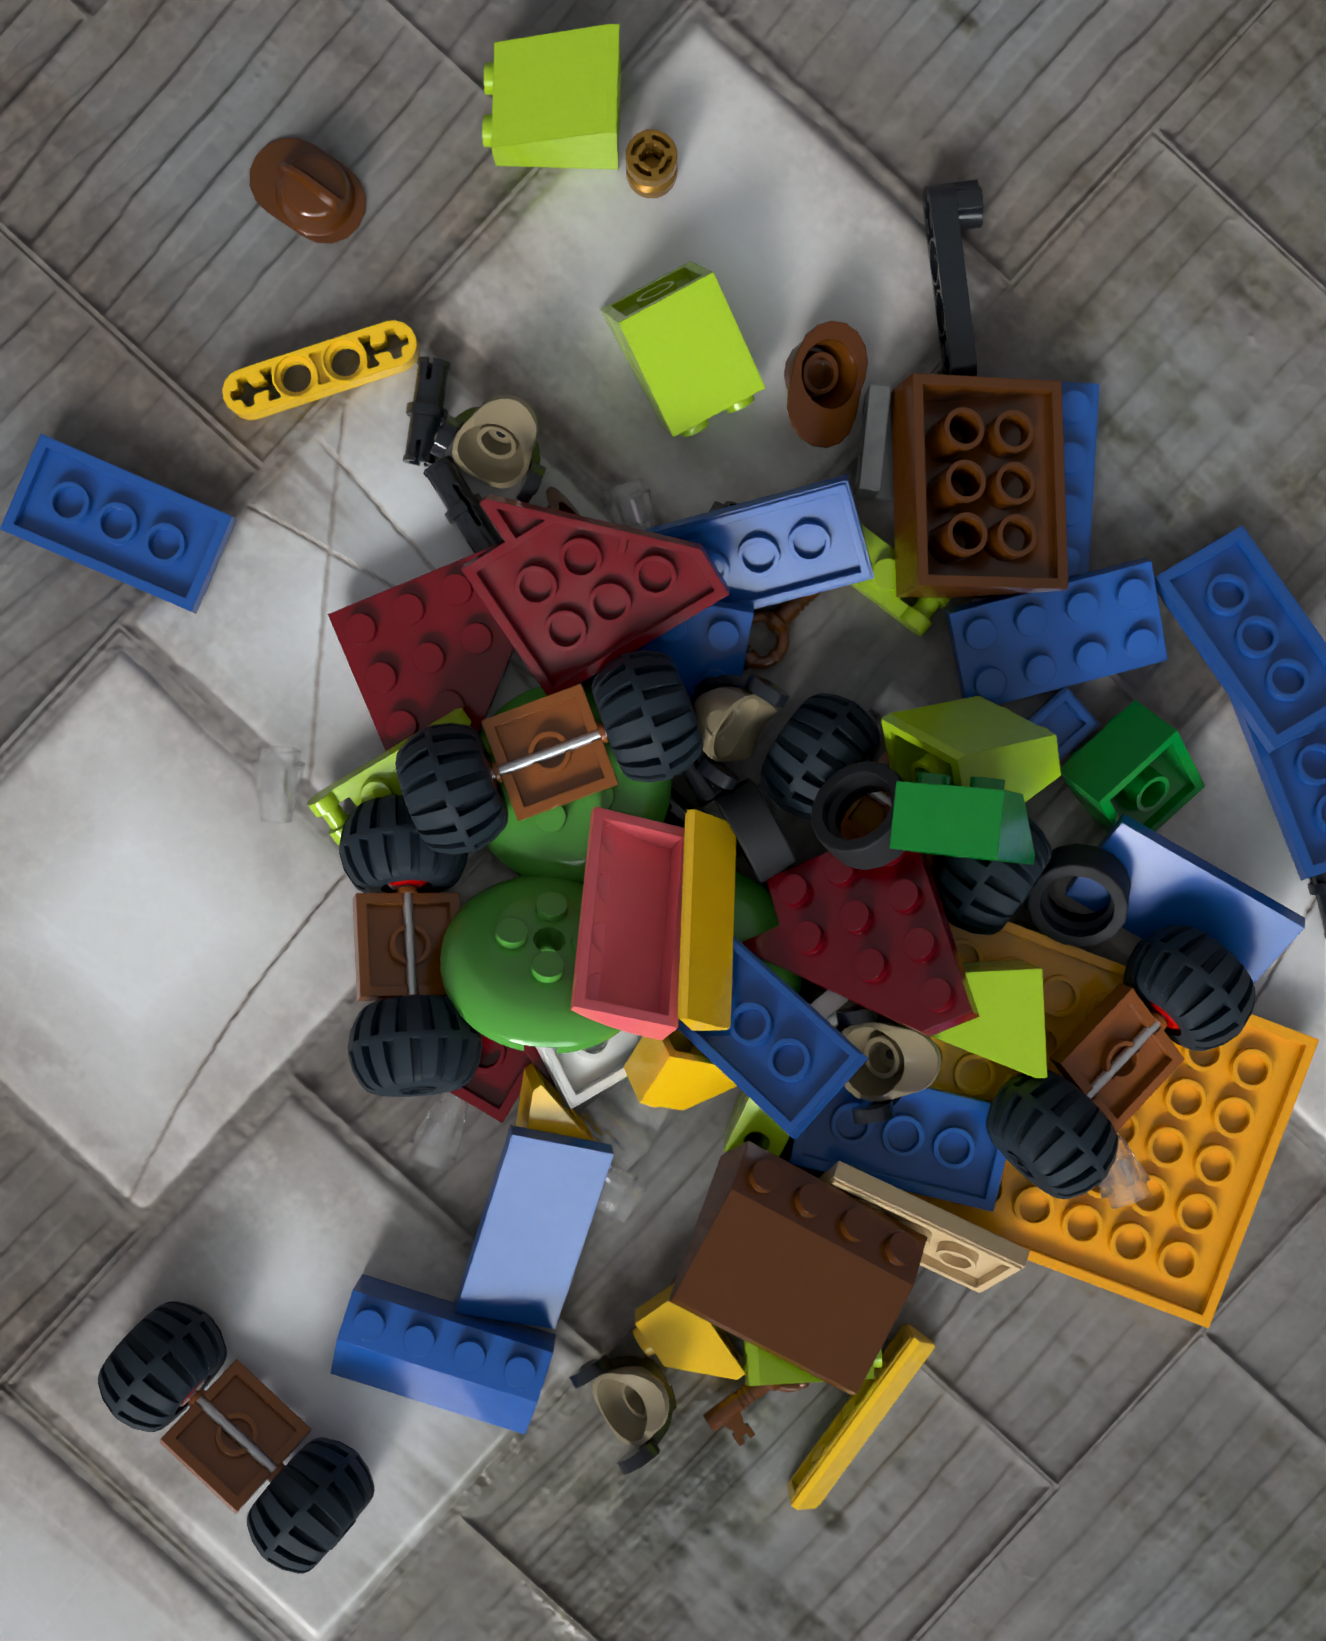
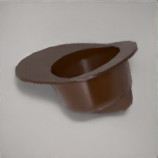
M300 138L279 139L267 144L256 155L250 168L249 186L256 202L267 213L299 235L316 243L333 244L348 238L359 228L365 214V193L359 179L341 162L314 144Z
M831 320L817 324L805 335L803 341L792 349L785 362L784 379L788 390L787 410L791 425L801 439L814 447L829 448L840 444L850 434L856 419L861 391L866 378L868 358L866 345L862 338L847 323Z

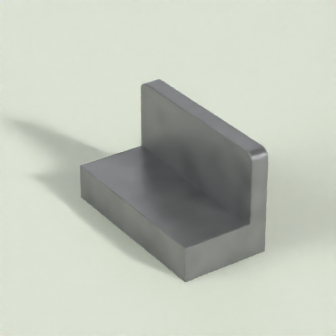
M870 384L864 395L854 497L894 501L891 386Z

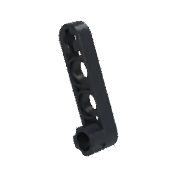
M978 179L925 186L923 191L924 222L944 375L977 376V358L961 230L982 227L984 205L982 189L979 186Z

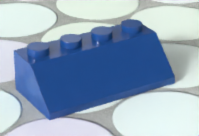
M362 1274L353 1288L336 1341L330 1374L526 1434L550 1365L556 1334L520 1323L455 1313L454 1302Z

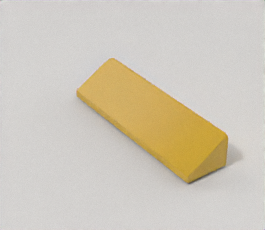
M696 809L687 810V813H685L677 1017L692 1031L727 1030L731 1026L736 836L728 821Z
M910 1324L902 1325L882 1353V1367L874 1368L875 1379L864 1380L858 1394L851 1395L788 1481L787 1488L792 1507L796 1510L815 1509L822 1503L934 1350L935 1344L932 1340Z

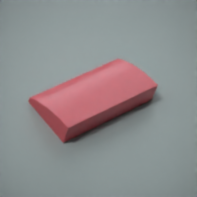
M596 806L591 810L570 1010L606 1026L657 1040L665 1039L678 1028L685 828Z

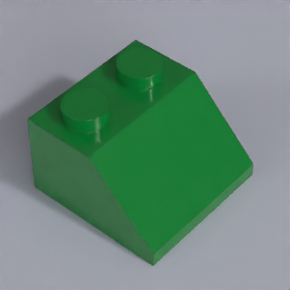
M1134 700L1121 713L1115 715L1105 728L1083 748L1074 752L1069 760L1060 768L1061 775L1075 798L1107 833L1122 814L1129 816L1156 832L1205 787L1178 731L1137 700Z
M918 772L916 782L896 781L890 849L1034 865L1035 852L1024 796L1020 793L1004 790L1005 780L971 777L970 787L950 785V775Z

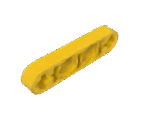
M397 320L385 321L238 369L231 373L224 381L222 388L223 399L227 407L240 418L256 420L404 372L416 363L420 353L419 342L412 329L404 322ZM391 335H397L401 342H409V344L402 347L403 356L394 359L390 352L374 355L379 365L371 368L370 357L362 345L370 341L374 352L389 346L388 337ZM344 349L354 350L360 356L359 368L350 376L338 375L332 367L334 356ZM295 365L306 366L311 372L310 384L301 392L289 391L284 386L283 378L286 371ZM268 374H272V383L281 395L280 398L274 400V395L269 390L254 395L255 404L250 407L242 400H236V397L243 393L242 385L247 382L254 389L270 386L269 382L265 379V376Z

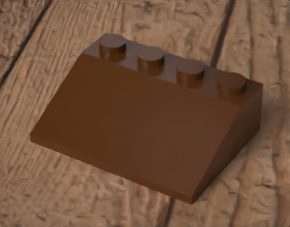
M912 373L891 391L896 597L956 598L1067 590L1068 560L1062 381Z
M747 1141L721 1155L668 1301L850 1395H856L914 1286L928 1237L754 1143Z

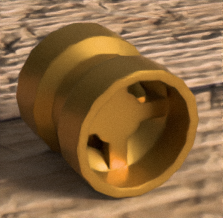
M646 129L637 133L629 141L626 148V178L630 188L637 195L644 198H659L666 195L673 188L677 179V148L675 143L666 133L656 129Z

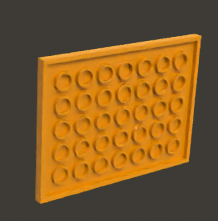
M1007 922L1004 928L994 935L973 934L949 923L961 962L1021 959L1042 968L1047 1070L1063 1077L1049 1057L1119 983L1123 984L1126 966L1077 947L1061 944L1048 936L1011 922ZM1251 1014L1240 1034L1219 1047L1206 1051H1194L1173 1042L1185 1060L1117 1132L1118 1150L1113 1166L1099 1185L1083 1195L1070 1199L1053 1197L1030 1182L1007 1159L993 1212L908 1191L905 1192L1030 1250L1027 1260L1209 1328L1319 1039ZM930 1036L938 1046L941 1054V1067L937 1078L930 1085L931 1087L992 1101L998 1090L1006 1082L1022 1073Z

